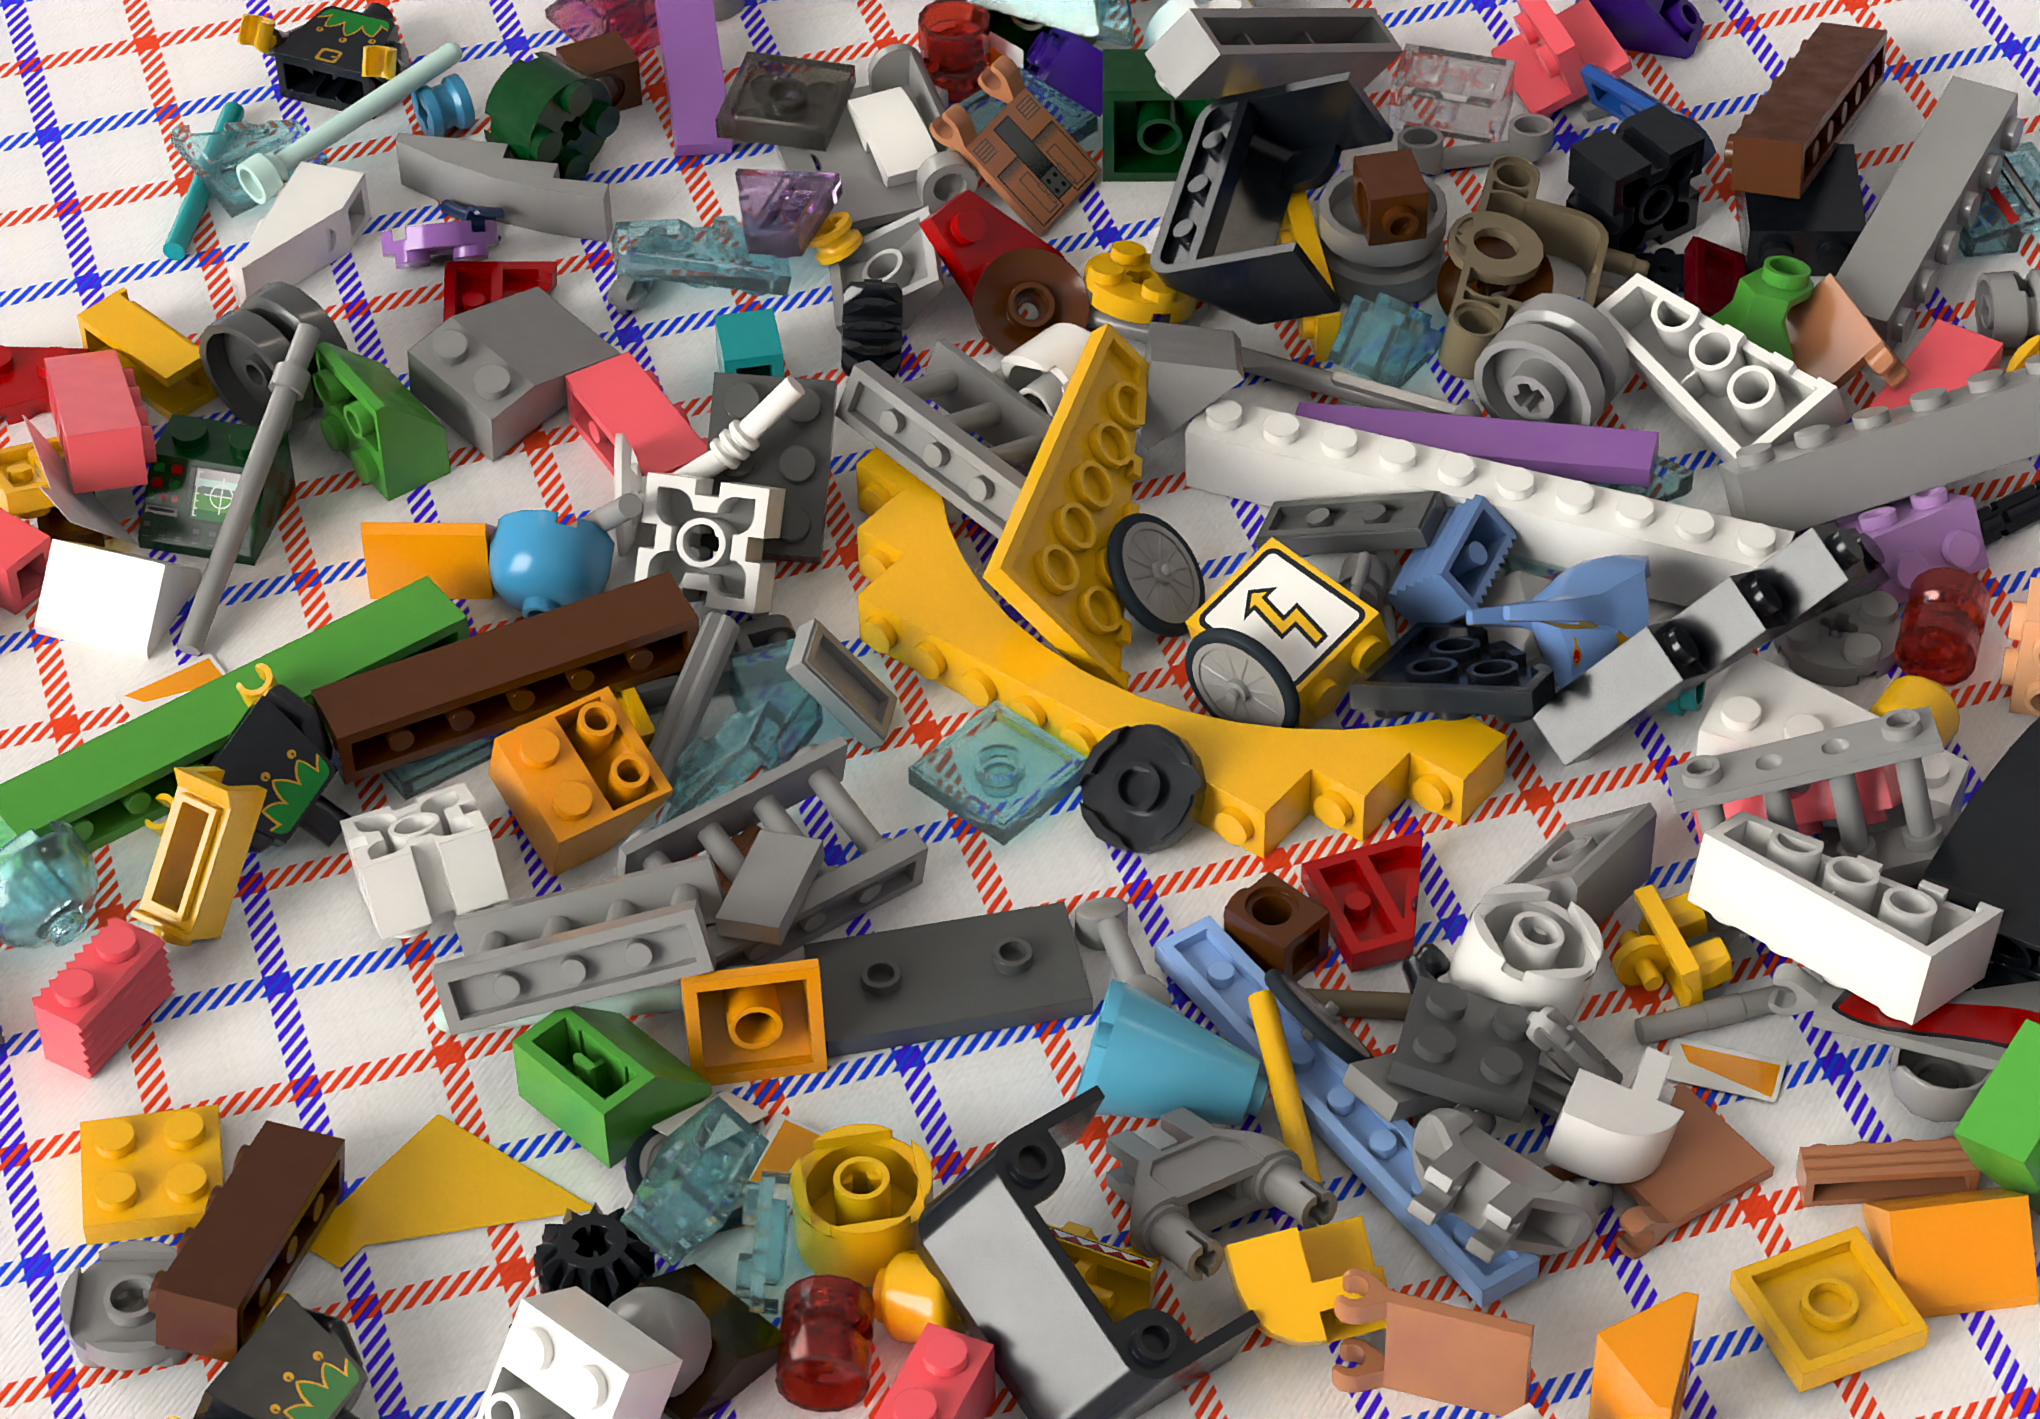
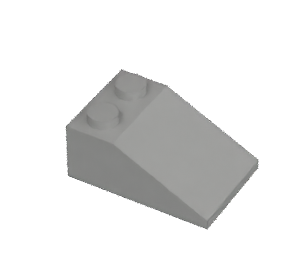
M537 286L452 316L407 350L410 392L422 404L494 462L567 404L566 375L618 356L621 353Z

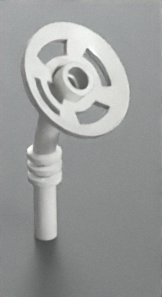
M787 376L742 421L733 420L729 424V429H724L719 434L720 439L714 438L710 442L711 450L672 474L711 479L727 468L737 469L741 464L740 460H746L750 456V451H755L760 446L758 439L805 394V390L797 380ZM616 433L615 499L627 493L635 494L642 502V510L637 517L616 527L619 556H627L635 542L643 515L648 477L642 476L637 457L624 433Z

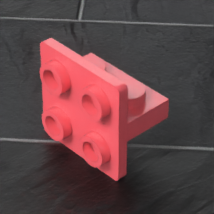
M1516 0L1521 13L1513 18L1520 34L1491 50L1494 62L1528 113L1548 116L1588 94L1580 73L1587 63L1605 68L1619 77L1632 69L1629 57L1589 0H1581L1556 15L1546 0Z

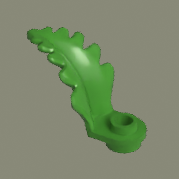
M1770 256L1765 259L1762 268L1740 278L1733 300L1709 318L1723 326L1727 323L1744 333L1747 340L1772 354L1777 352L1793 361L1786 317L1791 307L1811 297L1814 283L1810 279L1811 268L1803 261L1793 257Z

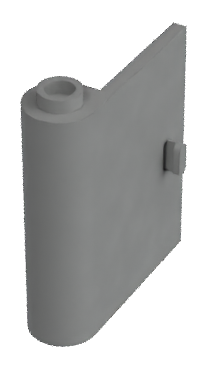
M897 43L879 50L869 63V85L761 108L762 118L809 229L824 217L840 211L848 212L853 220L851 229L859 230L892 223L928 205L935 212L953 197L968 189L974 193L976 192L978 180L970 163L959 152L939 143L930 133L931 123L938 116L943 115L946 109L920 53L913 46ZM901 86L918 111L937 153L927 158L921 164L917 172L916 181L886 188L872 152L866 153L847 108V102L851 99ZM814 163L818 164L820 169L819 171L817 170Z

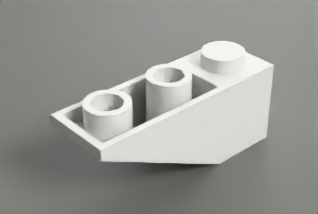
M303 161L299 163L289 181L283 182V187L278 190L276 201L267 216L259 219L254 236L244 252L238 253L234 259L231 280L232 284L238 288L240 306L246 298L268 283L282 281L295 286L351 251L371 218L365 172Z

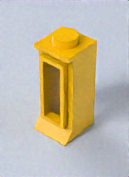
M124 287L77 315L83 348L89 349L90 352L116 349L122 368H133L135 385L139 387L141 400L170 420L172 414L187 416L218 397L205 374L199 354L200 346L193 343L137 302L129 301L127 289Z
M216 766L174 767L178 787L139 910H133L131 915L155 927L153 934L159 936L164 942L177 946L188 947L191 946L193 940L221 938L268 791L258 785L227 786L222 784L225 770Z

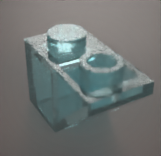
M1381 292L1378 293L1375 302L1355 294L1327 361L1378 383L1401 389L1437 352L1444 333L1428 326L1432 315L1416 309L1403 301Z

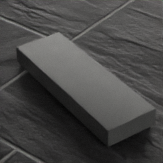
M1440 491L1276 501L1273 503L1254 542L1259 550L1273 537L1298 556L1428 548L1446 510V505Z

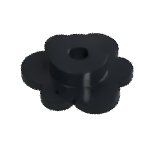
M1660 248L1655 251V254L1641 253L1636 256V258L1650 263L1646 276L1647 279L1674 294L1678 292L1679 287L1684 288V254H1675L1672 249Z

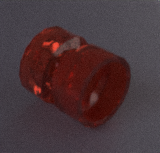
M936 0L925 6L919 13L918 40L921 50L920 55L934 85L948 91L949 103L969 102L983 96L986 92L978 84V77L987 67H991V53H988L990 49V15L984 6L973 0Z
M1941 567L1931 568L1919 574L1911 583L1894 651L1897 664L1906 675L1922 676L1936 681L1942 686H1954L1967 680L1973 673L1991 601L1987 588L1977 577L1964 570Z
M827 1274L812 1275L800 1279L786 1289L782 1300L780 1333L783 1335V1338L778 1348L775 1382L778 1392L789 1403L805 1410L821 1413L839 1412L856 1406L866 1397L870 1387L872 1361L870 1345L874 1333L875 1303L873 1295L862 1284L847 1277Z

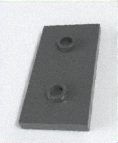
M1065 902L803 944L804 960L818 958L825 1042L828 1058L1093 1014V997Z

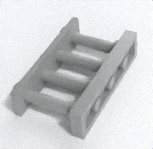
M945 338L937 340L924 375L906 382H898L870 360L854 364L835 416L998 539L1001 537L1027 478L1013 468V466L1019 465L1029 473L1053 420L1051 416ZM931 399L950 414L942 415L925 401ZM975 432L994 447L986 448L970 436L969 433Z
M1930 706L1917 709H1896L1879 718L1721 755H1699L1688 759L1682 764L1665 767L1676 813L1680 814L1696 810L1702 838L1706 831L1726 820L1723 803L1758 795L1763 796L1768 821L1798 832L1789 788L1828 779L1841 840L1824 844L1822 854L1832 858L1839 856L1857 858L1860 855L1883 864L1880 876L1906 886L1919 883L1937 850L1954 825L1951 815L1933 819L1921 757L1942 753L1944 750ZM1895 764L1907 824L1867 834L1855 773ZM1704 910L1708 932L1733 927L1718 922L1711 913Z
M839 735L821 745L810 744L805 746L789 761L656 828L644 827L634 832L627 838L624 844L619 846L617 876L686 860L706 850L709 854L711 853L712 859L730 883L733 884L745 857L730 837L744 831L750 824H758L760 822L763 823L768 831L805 837L786 812V809L816 794L862 855L838 868L836 866H828L823 860L781 946L720 936L717 934L716 922L706 924L717 961L714 971L726 970L727 966L766 965L803 946V944H807L923 883L928 846L914 829L893 840L891 838H882L840 783L844 777L848 743L842 735Z
M711 853L455 917L453 923L465 957L437 963L431 972L451 1036L680 980L681 977H693L713 972L717 961L706 924L716 922L715 917L725 898Z

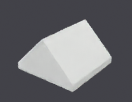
M52 539L34 623L36 634L149 660L202 579L201 571L198 568L92 544Z

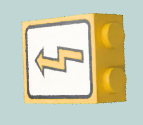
M1273 537L1185 622L1192 640L1196 635L1207 629L1229 628L1249 635L1268 648L1287 669L1298 691L1300 716L1296 727L1299 729H1309L1320 717H1326L1332 713L1338 706L1342 695L1349 689V684L1391 647L1382 618L1377 610Z

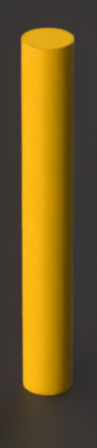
M1270 990L1255 992L1249 995L1247 999L1284 1145L1299 1156L1302 1171L1322 1186L1323 1182L1276 997Z

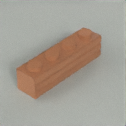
M1952 1136L1937 1140L1914 1141L1912 1139H1901L1896 1142L1883 1143L1859 1141L1854 1144L1829 1146L1826 1144H1814L1809 1147H1799L1796 1178L1803 1207L1861 1204L1863 1202L1978 1189L1981 1171L1973 1166L1957 1138Z

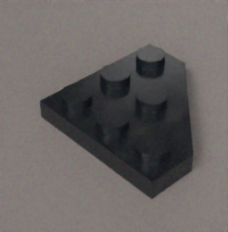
M1416 623L1349 684L1351 709L1374 710L1375 715L1381 718H1399L1412 712H1433L1437 719L1445 721L1461 720L1473 714L1495 715L1496 720L1499 722L1519 723L1532 719L1556 695L1553 669L1543 663L1532 665L1530 668L1526 663L1525 652L1504 640L1490 644L1486 629L1461 623Z

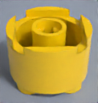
M851 1124L829 1130L813 1141L814 1149L802 1161H800L799 1156L791 1172L790 1182L796 1247L806 1265L815 1272L816 1280L822 1286L829 1289H843L848 1286L873 1287L880 1268L888 1266L892 1258L898 1253L905 1250H915L913 1243L914 1227L924 1208L934 1199L932 1167L926 1153L918 1144L911 1140V1146L893 1138L892 1129L881 1125Z

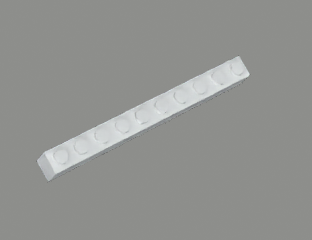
M1221 397L1195 415L1185 431L1186 487L1272 507L1276 501L1440 491L1446 505L1445 512H1447L1449 507L1455 508L1458 502L1464 504L1467 498L1473 500L1475 494L1484 496L1516 532L1517 540L1512 542L1513 548L1508 550L1509 556L1504 557V563L1559 576L1564 570L1590 559L1619 554L1648 556L1651 577L1646 578L1648 597L1689 607L1729 576L1753 571L1795 540L1794 531L1762 523L1729 517L1702 509L1682 506L1642 495L1605 488L1582 481L1558 477Z

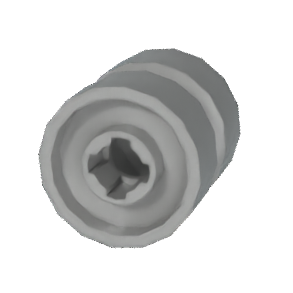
M2040 268L2031 269L2025 279H2022L2016 271L1982 273L1978 277L1975 290V316L1978 334L2004 343L2003 349L2020 347L2024 344L2026 338H2032L2040 334Z

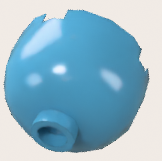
M521 510L503 515L498 519L497 530L493 529L489 552V575L495 590L510 606L522 612L521 614L525 619L604 593L610 576L615 546L614 541L606 531L594 523L579 517L577 528L558 524L559 512L549 510Z

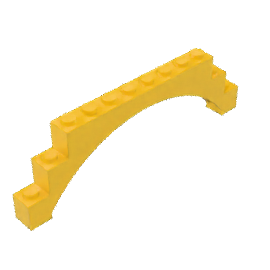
M878 447L872 449L856 463L858 509L870 516L857 528L859 574L867 577L872 582L858 594L860 640L868 644L876 652L885 653L916 670L924 678L935 680L959 693L974 705L984 707L1007 719L1022 731L1034 734L1066 751L1072 758L1078 761L1085 762L1093 746L1112 730L1124 726L1133 727L1136 725L1153 724L1172 731L1189 742L1202 762L1206 779V790L1203 809L1196 822L1221 835L1227 842L1233 845L1241 846L1264 859L1309 814L1320 819L1327 826L1339 829L1363 842L1406 798L1417 802L1424 809L1436 812L1461 826L1504 782L1508 736L1472 717L1454 721L1435 719L1398 726L1344 730L1282 728L1234 722L1184 711L1138 696L1081 670L1042 645L1013 621L983 589L962 557L948 525L943 504L944 497Z

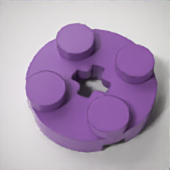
M485 220V232H473L471 221L405 227L406 239L393 241L392 230L380 233L383 257L395 258L396 269L430 266V256L453 253L454 261L488 260V248L499 245L497 224L494 220Z

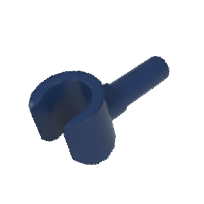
M448 199L442 201L440 205L443 213L460 221H471L473 232H485V220L496 221V218L505 217V212L500 207L470 205L466 208ZM498 235V241H501L500 235Z

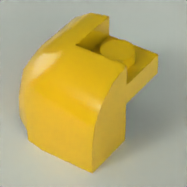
M1362 1215L1298 1231V1228L1294 1227L1228 1244L1224 1248V1256L1230 1279L1244 1314L1253 1310L1260 1320L1257 1328L1269 1338L1292 1346L1323 1345L1386 1328L1387 1319L1353 1325L1340 1321L1334 1312V1303L1338 1295H1344L1349 1299L1363 1297L1357 1293L1344 1291L1342 1287L1343 1276L1349 1269L1359 1268L1366 1270L1388 1287L1383 1265L1375 1267Z

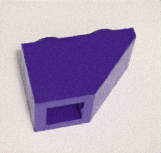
M1589 0L1623 49L1687 59L1694 54L1704 21L1700 18L1695 6L1688 0Z
M1054 26L1049 34L1041 32L1027 52L1025 60L1030 65L1024 74L1089 113L1101 117L1103 114V52L1076 34Z

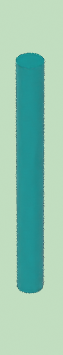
M227 102L223 106L163 246V253L169 259L181 260L185 257L245 114L244 108L236 102Z

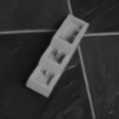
M398 133L396 137L401 184L441 203L448 199L466 208L470 205L503 208L505 217L496 218V222L553 235L608 242L613 229L609 183L561 179L558 163L510 159L509 145L505 143Z

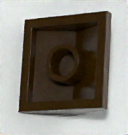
M696 1264L641 1281L637 1286L661 1287L679 1293L695 1301L710 1320L712 1348L703 1373L682 1394L668 1398L663 1412L672 1419H708L794 1350L791 1338Z

